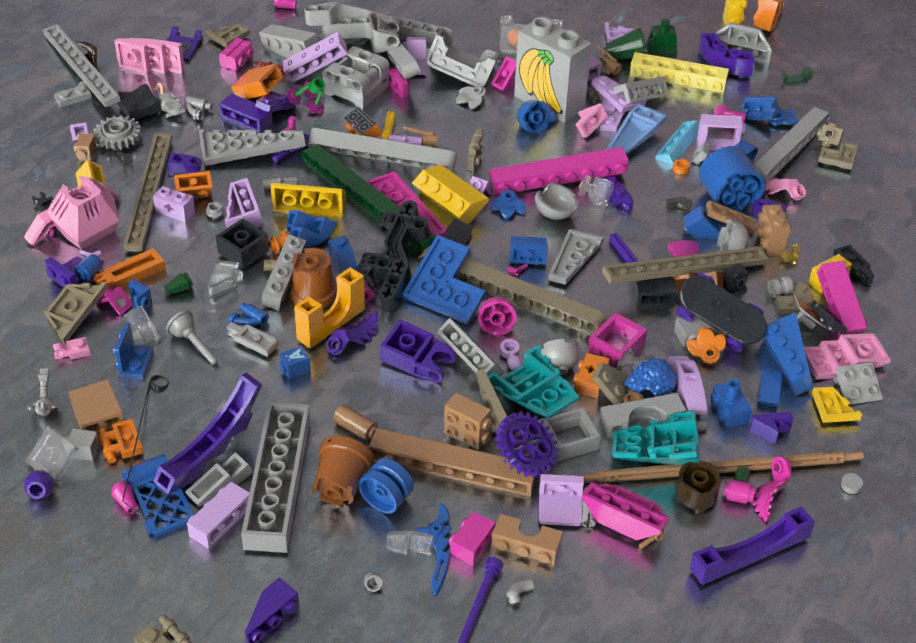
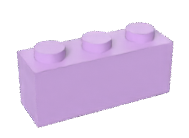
M233 482L221 488L218 494L212 500L206 502L196 515L190 517L187 522L189 537L209 549L246 513L250 493Z

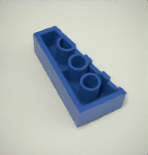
M796 312L767 324V331L763 337V342L794 395L796 396L813 389Z

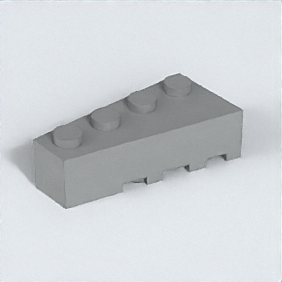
M271 24L259 32L263 47L285 58H289L319 42L317 33Z

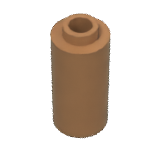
M344 404L337 408L333 416V421L366 441L372 439L376 428H378L376 422Z

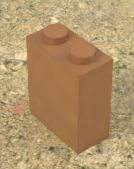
M108 380L68 392L71 406L81 430L95 431L98 435L101 428H105L108 432L113 430L112 424L124 421L122 411Z

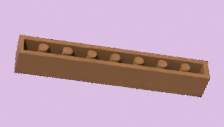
M376 428L369 445L374 461L387 458L397 462L403 468L531 497L537 476L532 478L530 474L525 477L523 471L517 474V468L510 469L511 463H504L505 457L389 430Z

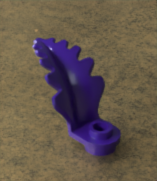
M374 311L368 317H363V321H357L356 326L350 324L349 328L340 327L339 330H335L327 340L326 347L328 351L333 355H339L344 351L349 341L366 344L364 339L372 340L369 334L375 335L377 333L373 329L379 327L376 323L379 322L378 312Z

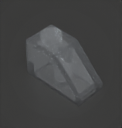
M217 260L208 283L209 299H215L237 288L238 282H241L243 277V271L240 270L238 262Z

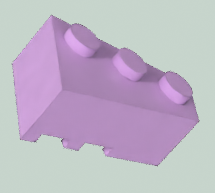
M244 178L230 183L229 203L226 209L227 218H225L226 227H230L242 218L257 228L263 227L264 223L248 179Z

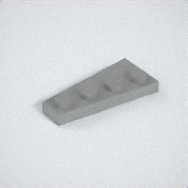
M569 229L549 272L548 280L566 285L602 245L604 237Z

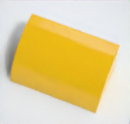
M88 159L76 172L79 186L82 184L79 176L90 177L97 182L107 185L102 166Z

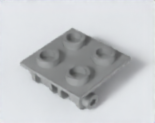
M872 362L835 368L836 376L833 377V382L840 385L842 395L850 402V405L883 400Z

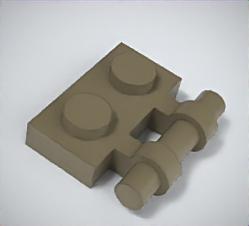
M481 128L474 132L473 140L469 145L467 171L474 172L475 166L479 165L480 155H483L484 145H481L484 137V130Z
M166 615L159 618V623L162 625L160 629H157L152 624L133 637L135 643H170L166 637L171 634L175 638L171 643H192L190 637L185 632H181L177 628V623Z

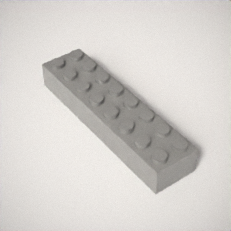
M268 402L241 533L243 550L284 553L288 551L310 426V409L308 404Z

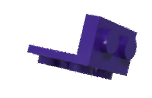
M78 256L63 265L52 257L45 260L48 277L62 287H65L67 284L80 285L94 281L93 277L89 281H84L76 276L75 267L83 260Z

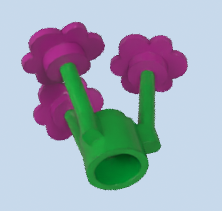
M316 77L311 82L306 81L299 91L289 88L286 96L295 105L300 104V100H302L301 93H305L307 98L315 99L317 97L314 101L309 100L306 108L313 114H322L325 107L321 104L320 99L324 94L325 81L320 77Z

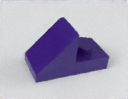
M792 412L752 415L749 431L772 444H776L778 432L791 430L794 419Z

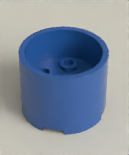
M728 146L716 150L705 159L699 170V179L713 201L738 212H741V209L750 204L753 205L755 200L761 198L765 190L762 175L744 150L739 147Z

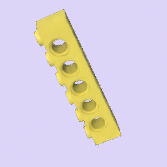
M635 52L631 61L629 76L645 79L664 76L667 83L724 93L729 69Z

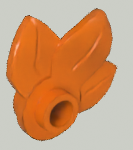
M702 327L699 330L697 340L687 341L689 352L693 356L701 357L702 361L707 364L716 363L719 360L720 352L726 346L724 334L714 336L713 332L706 327ZM712 351L714 355L708 356L706 353Z

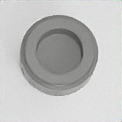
M847 473L842 477L841 488L845 492L857 494L861 491L863 480L859 475Z

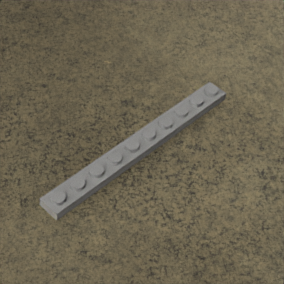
M57 24L43 29L45 37L105 107L112 106L120 101V97Z

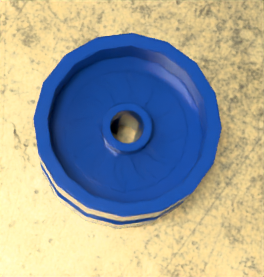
M381 458L359 480L358 488L365 501L373 508L389 514L396 511L402 504V501L411 494L414 484L409 473L400 464L391 459Z

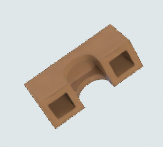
M500 513L492 533L491 547L512 552L522 557L536 559L542 563L555 564L562 545L563 531L542 526L537 535L526 536L520 532L521 519Z

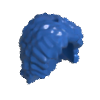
M648 359L637 365L632 375L624 382V385L634 391L637 390L638 393L643 390H650L657 397L674 391L677 384V376L671 368L672 365L665 359Z

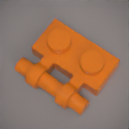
M133 419L112 424L113 430L108 432L105 428L99 430L98 439L100 444L103 445V454L109 463L116 462V454L121 453L123 459L133 455L137 437ZM139 436L134 456L143 453ZM117 440V444L112 445L111 442Z

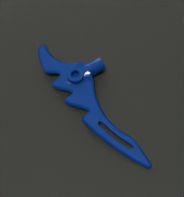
M442 503L439 504L440 513L434 522L427 524V527H417V536H428L436 552V568L431 577L433 595H437L444 581L450 560V553L444 552V549L449 545L450 538H445V536L452 530V527L444 525V523L450 520V515L447 507ZM441 561H444V563H443V568H442V571H441V575H440L438 581H436V578H437L438 573H439Z

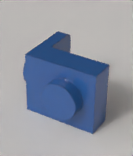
M135 279L128 283L130 297L134 298L135 308L140 312L152 303L150 288Z

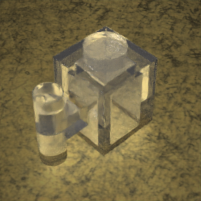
M585 175L578 195L585 197L586 192H589L588 197L592 204L607 206L614 189L612 181L595 177L593 184H591L592 177Z

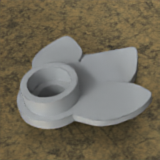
M483 86L461 88L456 104L468 103L471 110L475 109L485 98V88Z

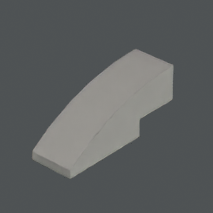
M235 452L221 466L216 463L185 493L198 506H202L212 500L221 488L230 482L236 485L240 484L254 471Z

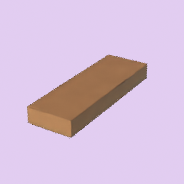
M710 200L707 202L708 217L723 223L728 219L742 223L747 228L748 233L754 234L756 232L755 218Z

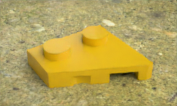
M834 387L813 388L812 395L823 423L861 420L862 413L859 410L855 412L849 406L850 402L845 397H842Z

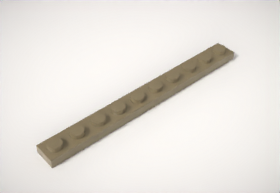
M170 133L154 134L123 244L124 251H143L154 210L153 195L159 190L172 143V134Z
M761 247L606 265L603 266L602 273L609 284L724 270L739 263L743 267L765 265L769 258Z

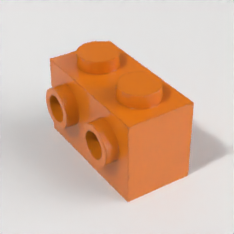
M210 171L174 175L175 190L192 195L193 197L198 196L199 198L212 195L213 187Z

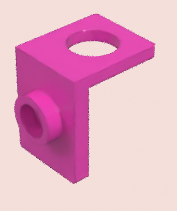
M120 286L113 289L109 287L96 303L98 305L109 301L119 315H122L133 305ZM118 297H122L125 300L123 308L117 305Z

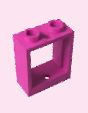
M615 312L589 337L588 351L594 355L610 358L609 364L620 369L645 344L648 329ZM611 331L629 340L621 350L603 341Z

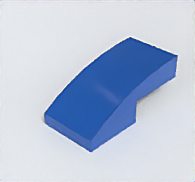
M762 369L758 404L778 407L782 372Z

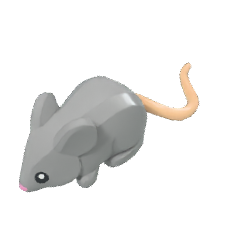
M158 83L156 88H153L157 90L160 86L161 95L158 99L160 100L161 110L168 112L165 115L166 117L185 113V109L179 103L180 99H176L172 92L164 93L161 83Z

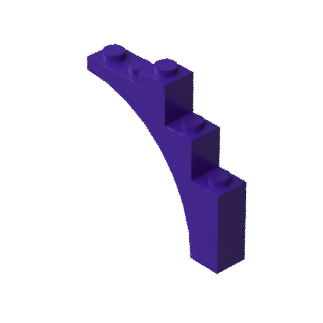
M247 372L242 374L235 389L217 416L183 451L159 466L153 482L169 495L201 478L208 461L224 454L230 438L247 429L253 416L250 411L262 384Z

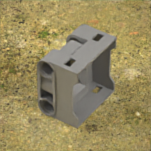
M355 46L351 47L347 51V55L343 56L339 63H332L323 71V80L326 84L324 94L329 96L337 95L352 101L356 107L359 106L361 109H364L389 86L388 60Z

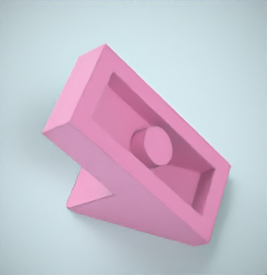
M602 104L579 111L581 119L576 123V126L582 137L587 138L608 118Z

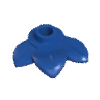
M780 107V111L775 118L769 120L773 125H795L800 121L799 118L794 117V110H781Z
M504 190L501 192L500 197L495 198L491 202V210H500L505 220H508L515 212L524 215L526 211L525 203L518 199L517 194L512 190Z

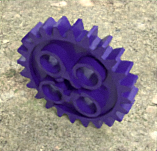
M522 411L517 415L515 412L510 416L508 415L498 424L499 428L495 431L498 435L494 440L500 443L496 445V448L502 450L499 456H505L503 462L511 463L510 469L517 468V474L523 471L525 477L529 474L532 478L537 475L540 477L541 474H546L556 464L555 460L558 459V456L555 453L559 449L554 447V445L558 441L552 440L555 434L548 432L549 426H543L544 420L538 422L536 415L531 418L529 412L523 415Z

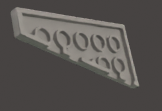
M199 130L204 166L306 146L303 131L282 130L280 133H272L271 130H265V133H257L256 130H230L226 133L220 132V130H213V132Z

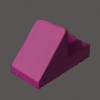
M506 56L491 85L504 92L514 86L516 61Z
M389 68V86L402 98L408 96L410 78L406 80L396 68Z

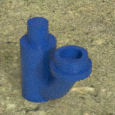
M242 303L240 310L248 318H241L240 314L231 313L227 321L229 324L233 322L244 326L246 324L250 326L257 324L263 326L267 323L269 315L252 304Z

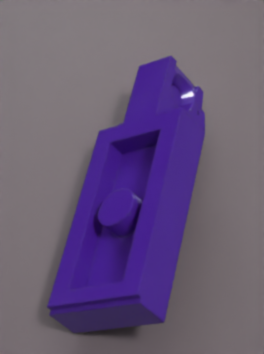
M614 175L598 181V186L615 205L621 204L627 212L633 210L634 201L631 194Z

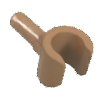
M664 529L660 534L645 539L639 544V547L643 549L654 540H663Z

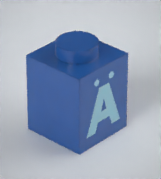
M303 346L280 353L281 361L279 362V368L282 373L287 375L288 379L311 372L310 358Z

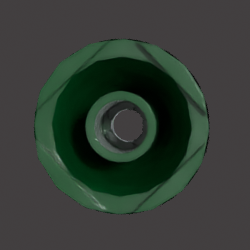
M641 27L606 43V47L603 48L615 59H633L635 52L647 54L644 51L646 43Z

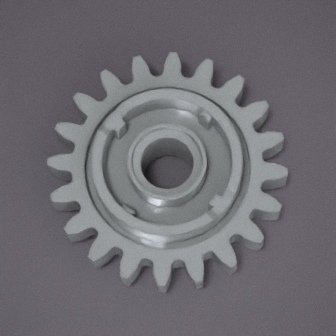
M122 115L119 117L113 116V118L107 117L106 121L101 120V124H96V128H94L96 143L100 144V147L106 146V149L111 147L113 150L116 148L122 150L123 147L129 148L130 144L135 145V141H139L142 133L138 121L135 122L134 118L129 120V116L123 118Z

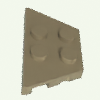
M101 282L100 285L93 286L90 283H82L80 285L67 284L46 310L45 316L63 343L66 344V341L70 339L109 288L107 283Z
M481 369L476 371L483 405L491 409L490 419H492L490 430L493 433L499 428L498 424L507 415L485 370Z

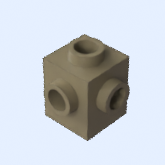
M833 123L823 124V127L819 128L817 133L818 141L823 147L831 148L832 146L839 148L844 130L838 128V125Z

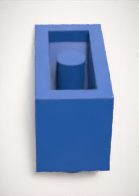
M702 206L684 216V228L688 234H692L696 238L718 239L723 226L716 219L708 217L707 211Z
M343 236L328 240L329 256L338 274H341L349 267L359 272L352 246L347 237Z

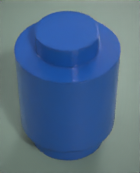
M95 254L86 256L75 267L76 276L80 280L89 281L101 269L102 260Z

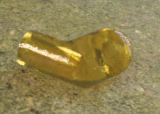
M798 244L793 245L791 252L786 250L785 253L783 250L780 254L781 260L786 263L798 260L801 246Z

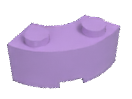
M406 37V42H403V46L416 60L421 73L417 75H426V38Z

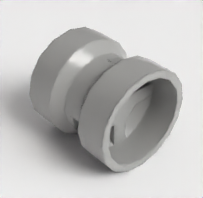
M789 276L781 277L779 280L775 278L768 281V291L773 298L781 294L787 295L793 292V283Z

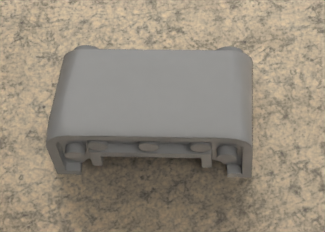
M441 28L436 34L428 53V65L470 85L484 86L499 53L488 49L478 58L451 46L454 39L453 34Z

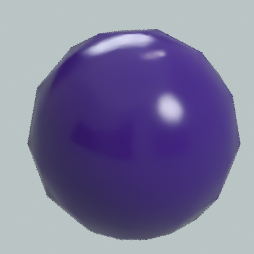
M36 470L30 473L24 481L26 494L35 500L47 498L52 494L55 486L53 477L44 470Z

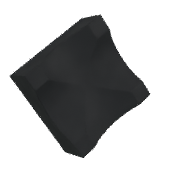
M143 84L130 92L117 93L120 97V101L117 104L125 115L129 116V120L133 118L138 120L139 118L161 112L160 100L153 95L147 84Z

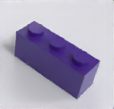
M232 93L219 103L221 117L251 130H256L258 133H262L272 124V112L255 107L256 103Z

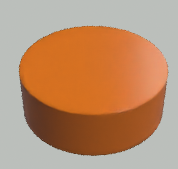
M677 159L674 161L673 171L675 173L687 174L689 172L690 163L687 160Z

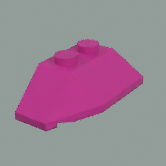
M591 482L581 497L598 523L634 540L660 534L670 519L657 503L618 485H598Z

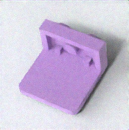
M541 474L539 487L540 524L580 526L582 524L581 497L584 476Z

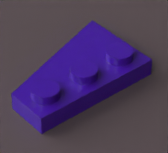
M270 91L267 95L262 96L256 101L255 107L267 112L294 108L296 105L289 101L286 94L281 95Z

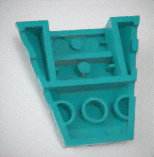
M539 344L524 353L523 365L509 374L501 377L494 371L488 375L495 392L549 419L579 400L578 394L566 379L563 380L560 376V371L550 363V358L546 355L542 356V348Z

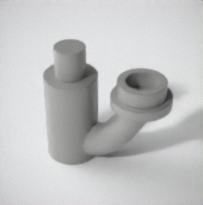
M187 96L185 99L186 110L196 121L202 119L203 111H206V109L212 110L213 104L208 103L205 99Z

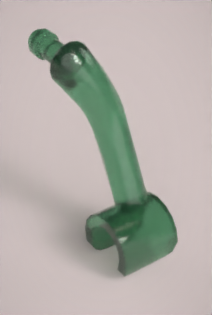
M806 66L801 74L787 76L786 73H783L782 76L784 81L789 82L804 77L811 79L813 72Z

